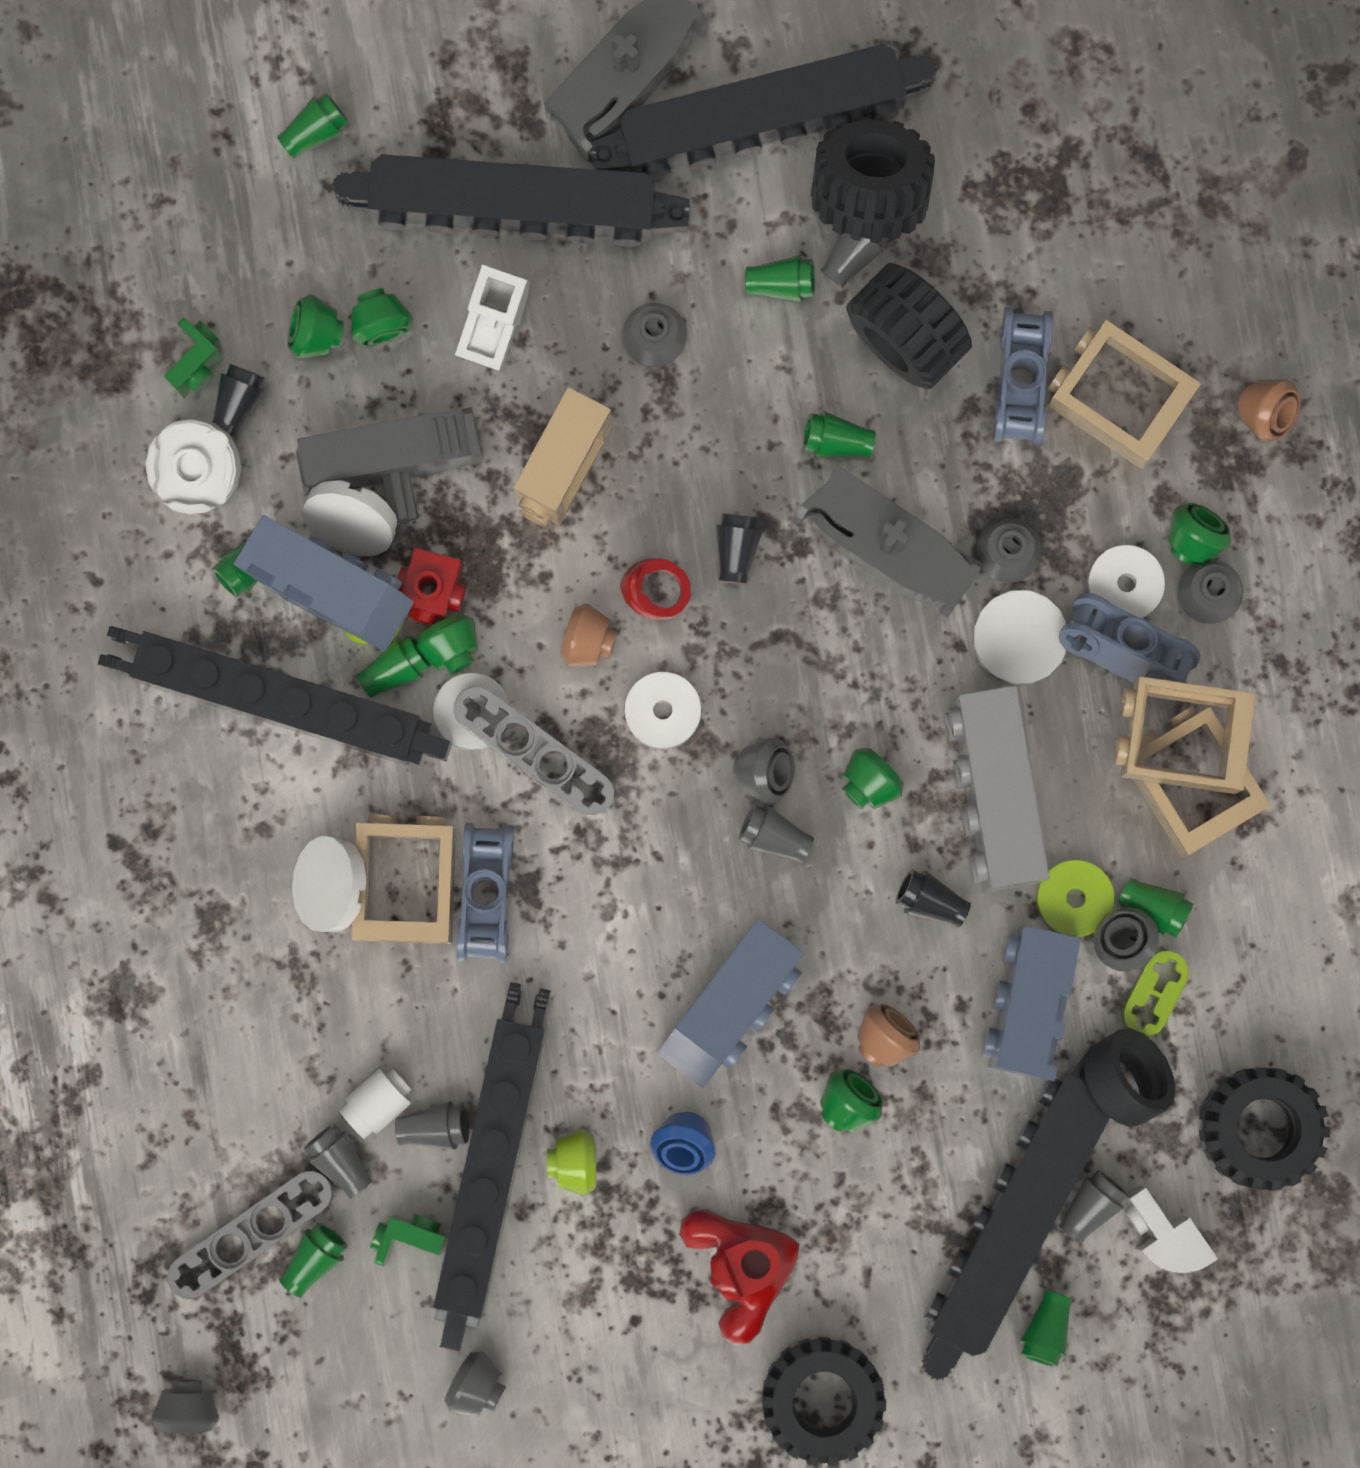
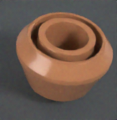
M1259 380L1244 389L1240 396L1238 407L1241 419L1260 440L1270 442L1282 438L1291 430L1300 411L1301 399L1295 384L1289 380Z
M585 603L574 608L566 629L561 658L570 667L598 665L601 657L610 659L615 645L617 631L610 629L611 620L590 604Z
M886 1004L870 1006L866 1010L858 1032V1040L861 1043L859 1046L860 1053L870 1063L878 1067L882 1064L894 1066L919 1052L920 1035L914 1025L904 1015Z

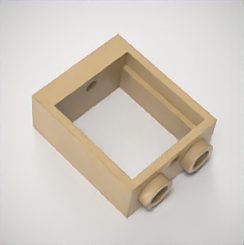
M1106 320L1098 332L1091 327L1087 330L1074 350L1081 357L1073 369L1070 370L1063 366L1048 387V390L1055 394L1048 407L1142 470L1201 383ZM1105 343L1174 388L1139 440L1070 395Z
M567 387L513 487L517 504L523 509L521 515L543 527H546L549 521L558 526L561 525L612 429L610 408Z
M1138 677L1133 682L1132 688L1125 687L1122 697L1121 716L1128 717L1126 736H1118L1115 748L1114 764L1122 765L1120 777L1231 794L1243 791L1256 693ZM1147 696L1227 708L1218 776L1138 764Z
M1194 706L1168 720L1173 727L1172 730L1158 738L1153 730L1142 736L1138 764L1148 766L1145 762L1147 758L1201 726L1221 757L1224 728L1211 707L1197 713ZM1247 767L1244 790L1242 791L1245 798L1188 832L1159 783L1133 779L1181 858L1192 854L1271 806Z
M374 814L368 815V823H356L355 846L364 861L367 880L365 891H359L357 903H362L358 916L352 922L351 939L355 941L452 944L456 829L453 826H445V817L417 816L416 825L397 824V816ZM371 837L440 839L437 922L367 920Z

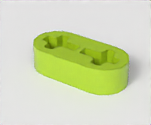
M1172 951L1157 952L1150 962L1142 967L1121 1010V1021L1125 1029H1134L1148 1037L1159 1033L1165 1026L1189 976L1188 965L1178 953ZM1171 960L1174 963L1172 971L1178 975L1177 980L1166 981L1160 992L1154 990V987L1159 979V974L1153 970L1154 965H1162ZM1150 996L1156 998L1150 1011L1156 1017L1155 1023H1146L1141 1028H1138L1135 1025L1137 1017L1131 1013L1133 1007H1143Z

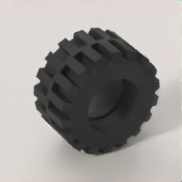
M865 117L854 118L853 123L843 121L836 125V130L829 129L823 135V141H819L816 149L811 189L812 206L815 212H820L819 219L825 225H833L832 231L840 235L847 233L851 235L850 239L861 241V238L870 239V242H881L882 238H888L892 241L899 239L901 232L910 234L916 230V224H921L925 219L934 176V154L930 153L931 146L926 140H919L920 134L917 131L905 129L904 124L898 121L890 123L884 121L885 118L874 117V120H866Z
M886 264L847 303L846 311L851 324L869 349L893 372L918 387L932 389L972 348V340L967 327L951 304L921 276L898 264Z
M1256 1067L1236 1071V1074L1230 1077L1226 1076L1218 1082L1220 1086L1215 1091H1210L1205 1100L1208 1101L1206 1109H1201L1199 1119L1203 1120V1130H1199L1200 1141L1205 1143L1206 1149L1203 1151L1207 1159L1213 1161L1216 1165L1214 1169L1238 1185L1270 1191L1283 1190L1282 1187L1295 1186L1302 1182L1301 1177L1305 1174L1311 1175L1318 1168L1315 1165L1318 1157L1324 1158L1327 1148L1323 1147L1324 1137L1330 1138V1127H1326L1324 1123V1117H1328L1326 1106H1320L1317 1098L1320 1097L1314 1088L1307 1087L1304 1084L1306 1080L1300 1076L1289 1074L1287 1070L1278 1068ZM1260 1099L1276 1102L1284 1110L1289 1122V1134L1285 1145L1278 1153L1266 1158L1256 1157L1248 1153L1241 1144L1238 1135V1122L1243 1110L1253 1101Z
M820 1336L819 1339L809 1340L807 1338L798 1341L799 1344L792 1348L787 1347L781 1352L779 1359L776 1362L773 1361L768 1369L767 1378L764 1380L762 1408L767 1427L779 1447L782 1446L788 1455L796 1460L798 1458L803 1459L807 1464L818 1466V1463H827L828 1467L837 1466L839 1461L848 1459L850 1462L859 1457L857 1453L863 1448L868 1450L874 1443L873 1437L877 1431H881L884 1424L883 1414L886 1411V1399L882 1379L867 1356L846 1341L841 1339L837 1341L830 1339V1337ZM818 1372H830L840 1376L848 1384L852 1393L853 1402L849 1415L842 1423L830 1429L809 1427L799 1418L795 1410L794 1398L799 1384L808 1376Z

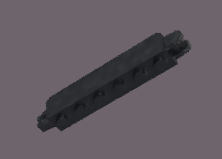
M881 44L628 109L620 121L621 130L590 142L593 145L590 157L595 170L646 173L652 180H656L669 175L672 168L689 164L691 169L709 166L717 161L716 157L730 153H735L736 157L753 155L762 150V145L780 141L781 145L796 144L807 139L808 133L823 129L826 132L829 129L836 130L837 124L843 121L853 123L854 118L865 117L866 119L871 117V120H874V117L885 118V121L899 114L898 110L904 109L907 97L918 95L921 91L925 93L926 90L929 91L930 87H933L935 73L938 70L936 69L937 64L934 63L935 59L932 60L931 56L927 57L926 54L924 56H912L897 60L895 50Z
M381 154L371 162L370 173L352 172L349 174L347 171L346 173L341 172L340 175H336L337 177L333 179L334 183L332 184V190L339 205L341 204L343 208L347 207L349 209L352 207L354 210L368 211L371 221L378 222L379 227L392 230L405 229L406 224L425 225L426 230L436 233L453 232V227L472 228V233L480 236H499L502 230L519 232L520 237L531 240H543L547 238L548 234L566 235L568 241L576 243H592L595 237L613 238V243L617 245L635 247L640 246L642 241H652V234L688 231L690 217V199L655 191L653 180L646 173Z
M109 626L107 637L111 638L112 641L124 645L137 646L138 649L133 663L124 661L122 658L114 655L100 654L97 665L129 675L128 677L138 683L409 766L410 763L419 765L422 755L447 762L452 742L430 735L432 723L423 721L419 715L143 631L141 635L122 628Z
M510 982L502 1019H497L433 1305V1309H436L434 1319L445 1322L440 1344L441 1348L460 1351L466 1326L477 1329L479 1320L484 1316L547 1029H543L551 990L540 988L534 1001L532 1024L529 1026L514 1022L522 991L521 984Z
M1093 1045L1088 1046L1069 1073L1062 1072L1059 1079L1055 1078V1081H1048L1038 1099V1102L1044 1105L1036 1122L1028 1119L1023 1126L1015 1145L1021 1148L1013 1165L1007 1162L1004 1163L992 1188L999 1192L991 1207L988 1208L982 1205L970 1226L969 1231L976 1234L967 1251L959 1248L946 1272V1274L953 1277L944 1295L936 1291L925 1310L923 1317L929 1320L926 1330L933 1334V1337L925 1350L927 1353L923 1355L924 1359L921 1361L923 1362L924 1372H927L931 1379L936 1378L938 1381V1379L948 1378V1374H952L951 1369L955 1368L963 1352L971 1356L986 1353L1110 1119L1094 1100L1086 1082L1084 1071L1085 1057Z

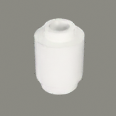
M379 1067L345 1098L347 1103L339 1111L352 1128L365 1139L372 1132L378 1134L412 1104L406 1096L412 1088L394 1068L386 1073Z

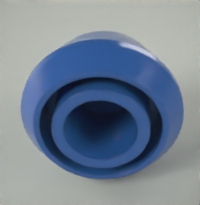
M679 1112L670 1115L653 1133L650 1140L651 1152L658 1163L668 1171L676 1174L691 1175L698 1173L713 1163L716 1154L709 1124L693 1112Z

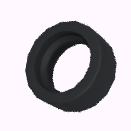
M1131 1028L1117 1030L1094 1044L1086 1053L1084 1071L1087 1085L1094 1100L1103 1112L1115 1122L1128 1127L1139 1126L1164 1113L1173 1104L1176 1091L1173 1072L1165 1055L1156 1043L1144 1033ZM1121 1063H1123L1130 1071V1073L1133 1075L1135 1082L1138 1086L1139 1093L1132 1087V1085L1126 1079V1076L1121 1067Z

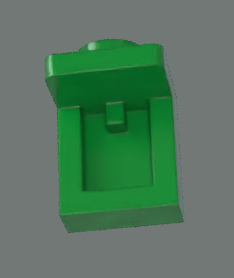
M183 317L177 325L194 345L163 377L177 393L185 398L191 391L197 394L209 384L214 376L212 370L223 360V357L215 347L220 342V339L201 321L193 326Z
M414 1213L412 1220L393 1215L390 1217L388 1224L379 1222L373 1236L370 1250L377 1252L374 1264L380 1266L387 1264L395 1240L439 1256L443 1252L449 1234L439 1231L441 1222Z

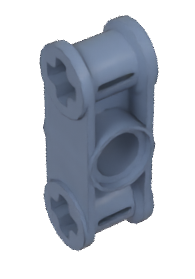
M1004 308L1000 337V350H1002L999 391L994 414L993 442H1001L1003 438L1032 440L1033 445L1037 446L1042 444L1046 415L1044 398L1047 360L1053 327L1052 311H1045L1043 315L1014 313L1013 308ZM1016 368L1028 369L1032 372L1035 382L1030 385H1020L1013 380L1011 371Z
M1084 593L1076 597L1072 607L1074 611L1069 624L1062 627L1058 637L1060 644L1070 653L1084 657L1109 670L1114 675L1123 677L1131 682H1134L1138 677H1147L1161 680L1166 678L1168 681L1186 683L1190 670L1197 667L1201 657L1199 650L1191 642L1175 637L1152 625L1147 620L1136 617L1111 604L1102 596L1092 593ZM1093 609L1097 610L1095 616L1091 615ZM1079 634L1083 636L1081 641L1077 640ZM1182 653V658L1180 660L1177 659L1178 654ZM1163 699V700H1167V701H1177V700Z
M465 823L463 836L464 875L461 918L459 919L457 935V962H465L467 957L494 958L497 959L498 964H506L509 930L507 921L510 868L513 861L514 825H506L504 829L475 828L473 823ZM479 844L499 845V846H483V845H479ZM482 881H491L498 885V897L490 905H479L473 900V890ZM472 940H493V942H472Z

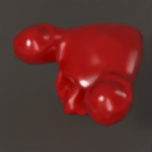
M709 1209L692 1210L681 1220L679 1231L681 1239L687 1248L698 1251L716 1247L717 1251L710 1260V1284L717 1288L727 1301H739L726 1308L718 1321L721 1335L733 1345L750 1344L761 1333L767 1312L794 1269L798 1259L800 1243L776 1229L729 1220Z

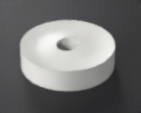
M1120 545L1108 549L1097 558L1089 570L1086 587L1087 593L1102 596L1111 604L1136 617L1144 618L1160 603L1165 589V577L1162 567L1151 553L1137 546ZM1121 576L1131 578L1134 583L1133 590L1130 592L1120 590L1117 584L1118 578Z
M656 672L641 678L631 688L625 702V718L629 730L642 744L659 750L672 749L687 742L697 730L701 718V703L695 688L685 678L670 672ZM662 702L668 703L672 708L671 716L667 719L657 718L654 714V708L657 704Z
M464 673L448 680L439 690L433 707L434 720L439 732L446 740L451 741L452 745L464 750H481L489 746L462 727L455 718L453 709L457 696L463 690L470 687H483L508 705L510 703L505 691L494 679L480 673ZM479 696L474 701L466 698L463 702L465 706L475 703L481 707L479 717L490 723L488 727L483 729V732L491 737L495 725L506 717L507 714L499 709L497 716L493 717L484 710L483 706L486 700L483 697ZM507 724V725L503 728V730H502V732H501V737L504 735V733H505V731L507 730L509 724Z

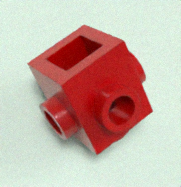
M414 548L409 569L401 567L397 576V580L402 582L398 591L414 602L408 612V619L433 626L436 623V619L444 620L450 617L451 611H460L466 592V585L460 583L464 570L461 560ZM430 585L437 586V589L432 594L423 593L426 587Z

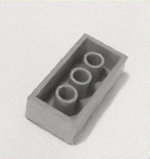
M1017 685L960 694L951 704L949 713H945V725L949 742L957 741L959 756H957V760H953V772L957 789L965 788L967 804L961 808V820L965 836L973 835L976 852H973V855H969V867L973 884L981 883L983 893L1040 884L1050 879Z

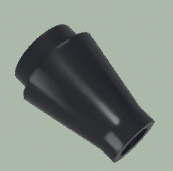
M230 363L226 374L221 373L212 423L218 425L230 436L237 438L240 428L265 392V390L261 389L265 377Z
M722 513L721 525L716 524L720 565L719 580L747 583L748 573L763 530H759L760 518Z
M913 869L910 870L904 878L896 897V904L904 908L905 914L947 923L957 928L962 926L971 907V902L961 898L926 870L921 873Z

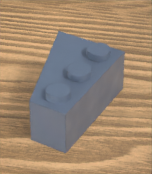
M262 515L233 565L284 600L385 652L414 603L398 591L402 582L380 569H377L374 575L366 571L369 566L346 552H343L341 557L334 554L335 549L317 537L310 535L309 539L269 517Z
M758 918L674 1028L657 1054L701 1088L706 1085L722 1064L731 1069L747 1048V1045L740 1041V1039L749 1027L756 1032L761 1029L775 1010L768 1004L777 990L785 996L802 974L795 966L805 953Z
M1026 925L1019 927L1017 935L1009 934L1003 959L1004 962L1011 963L1007 982L999 980L993 1002V1009L1000 1010L997 1028H988L982 1056L990 1057L988 1068L1043 1081H1055L1057 1067L1052 1065L1058 1040L1063 1038L1065 1023H1062L1067 998L1071 995L1081 938Z

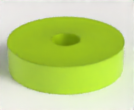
M1082 860L1062 862L1049 870L1050 879L1040 883L1037 887L1036 907L1039 916L1046 926L1056 933L1073 937L1090 935L1095 932L1099 922L1112 912L1114 908L1115 896L1111 881L1099 867L1090 862ZM1078 890L1083 895V904L1079 908H1073L1068 904L1067 894L1069 891Z

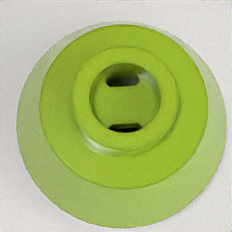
M585 1129L577 1130L556 1139V1149H547V1177L557 1178L558 1188L582 1196H587L596 1189L594 1135Z

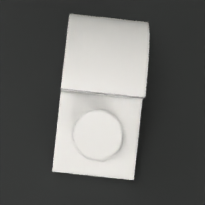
M482 264L467 308L469 314L455 353L456 356L498 371L503 369L516 327L520 325L529 292V280Z
M1138 1186L1128 1193L1125 1200L1130 1208L1124 1211L1126 1217L1140 1236L1146 1232L1150 1235L1148 1240L1135 1248L1147 1261L1168 1271L1188 1273L1203 1269L1218 1259L1191 1218L1181 1216L1170 1224L1147 1188Z

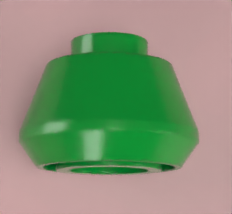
M379 288L365 292L357 297L359 304L355 305L351 312V337L359 345L369 347L383 344L399 338L410 331L413 316L395 294H385L384 289Z
M312 294L304 296L297 301L291 316L287 340L288 349L296 358L327 355L331 347H339L343 335L344 322L337 319L336 309Z
M1187 503L1176 507L1173 511L1168 540L1172 545L1171 552L1179 560L1191 565L1195 564V562L1205 563L1227 549L1231 544L1228 525L1210 509L1196 503Z
M464 614L448 617L426 629L417 637L416 650L437 671L447 669L450 675L460 672L475 662L472 656L478 650L475 622Z
M868 747L853 751L842 775V778L847 783L842 788V791L858 808L863 809L868 805L873 809H877L902 796L904 786L902 780L877 753Z
M850 1069L836 1070L829 1075L820 1104L823 1109L821 1115L831 1128L839 1132L844 1130L855 1132L877 1122L882 1117V1097L865 1077Z

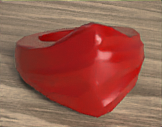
M649 558L635 563L624 573L620 582V590L625 602L637 614L647 619H672L684 611L691 598L690 580L684 570L664 558ZM662 571L674 576L680 587V596L673 606L668 608L659 607L653 604L648 596L642 594V581L646 574Z

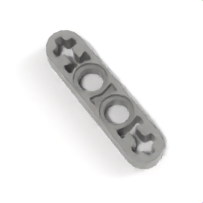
M470 687L463 690L457 696L454 702L453 713L462 727L572 808L585 815H597L610 807L614 799V789L612 783L605 775L498 696L483 687ZM479 696L483 697L486 700L483 708L493 717L497 716L499 709L507 714L506 717L495 725L491 737L483 732V729L488 727L490 723L481 717H476L472 721L465 717L468 708L463 702L466 698L474 701ZM518 723L526 729L528 741L521 750L511 751L502 744L501 732L507 724ZM547 752H558L565 758L566 770L558 779H549L541 773L539 767L540 760ZM576 765L584 771L577 779L586 785H592L596 781L600 783L601 788L598 793L603 797L600 804L591 802L585 806L581 802L584 798V793L574 785L570 786L568 794L561 789V786L572 778Z
M317 1170L305 1171L289 1180L177 1258L171 1264L167 1273L170 1289L177 1296L184 1299H194L211 1290L323 1212L331 1204L334 1197V1186L331 1180ZM307 1179L310 1184L320 1182L324 1188L318 1194L321 1203L316 1206L314 1202L307 1201L297 1207L296 1210L303 1217L295 1221L291 1207L280 1196L287 1192L288 1198L291 1201L303 1193L304 1188L301 1183ZM267 1206H274L280 1209L285 1217V1224L277 1234H267L258 1225L259 1213ZM227 1234L238 1236L244 1244L243 1256L236 1262H227L218 1253V1243ZM207 1248L211 1262L222 1273L216 1277L212 1267L198 1277V1282L201 1285L198 1289H195L192 1284L183 1287L179 1281L184 1275V1271L181 1268L182 1265L186 1263L189 1268H194L206 1261L207 1259L200 1254V1251Z

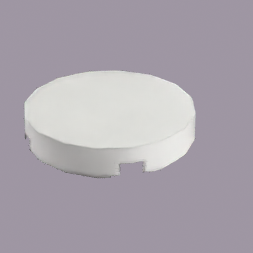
M198 418L173 422L165 427L166 429L162 430L159 436H156L149 445L145 463L148 483L154 493L157 492L159 497L165 501L163 503L170 509L189 515L213 511L226 503L238 487L241 473L239 451L230 435L215 423Z
M341 480L326 481L313 487L302 508L305 524L314 536L340 552L360 557L376 556L388 550L396 534L397 518L385 500L374 491L362 487L361 492L349 489L350 483Z
M1030 590L1009 591L993 598L980 612L973 628V650L981 667L993 677L1009 685H1031L1047 678L1062 663L1066 649L1060 644L1058 637L1066 622L1060 609L1047 597Z
M319 836L310 841L299 854L293 871L292 894L294 907L302 923L313 931L337 933L349 927L360 912L362 903H357L359 891H365L367 878L364 861L357 847L350 841L342 840L340 837Z

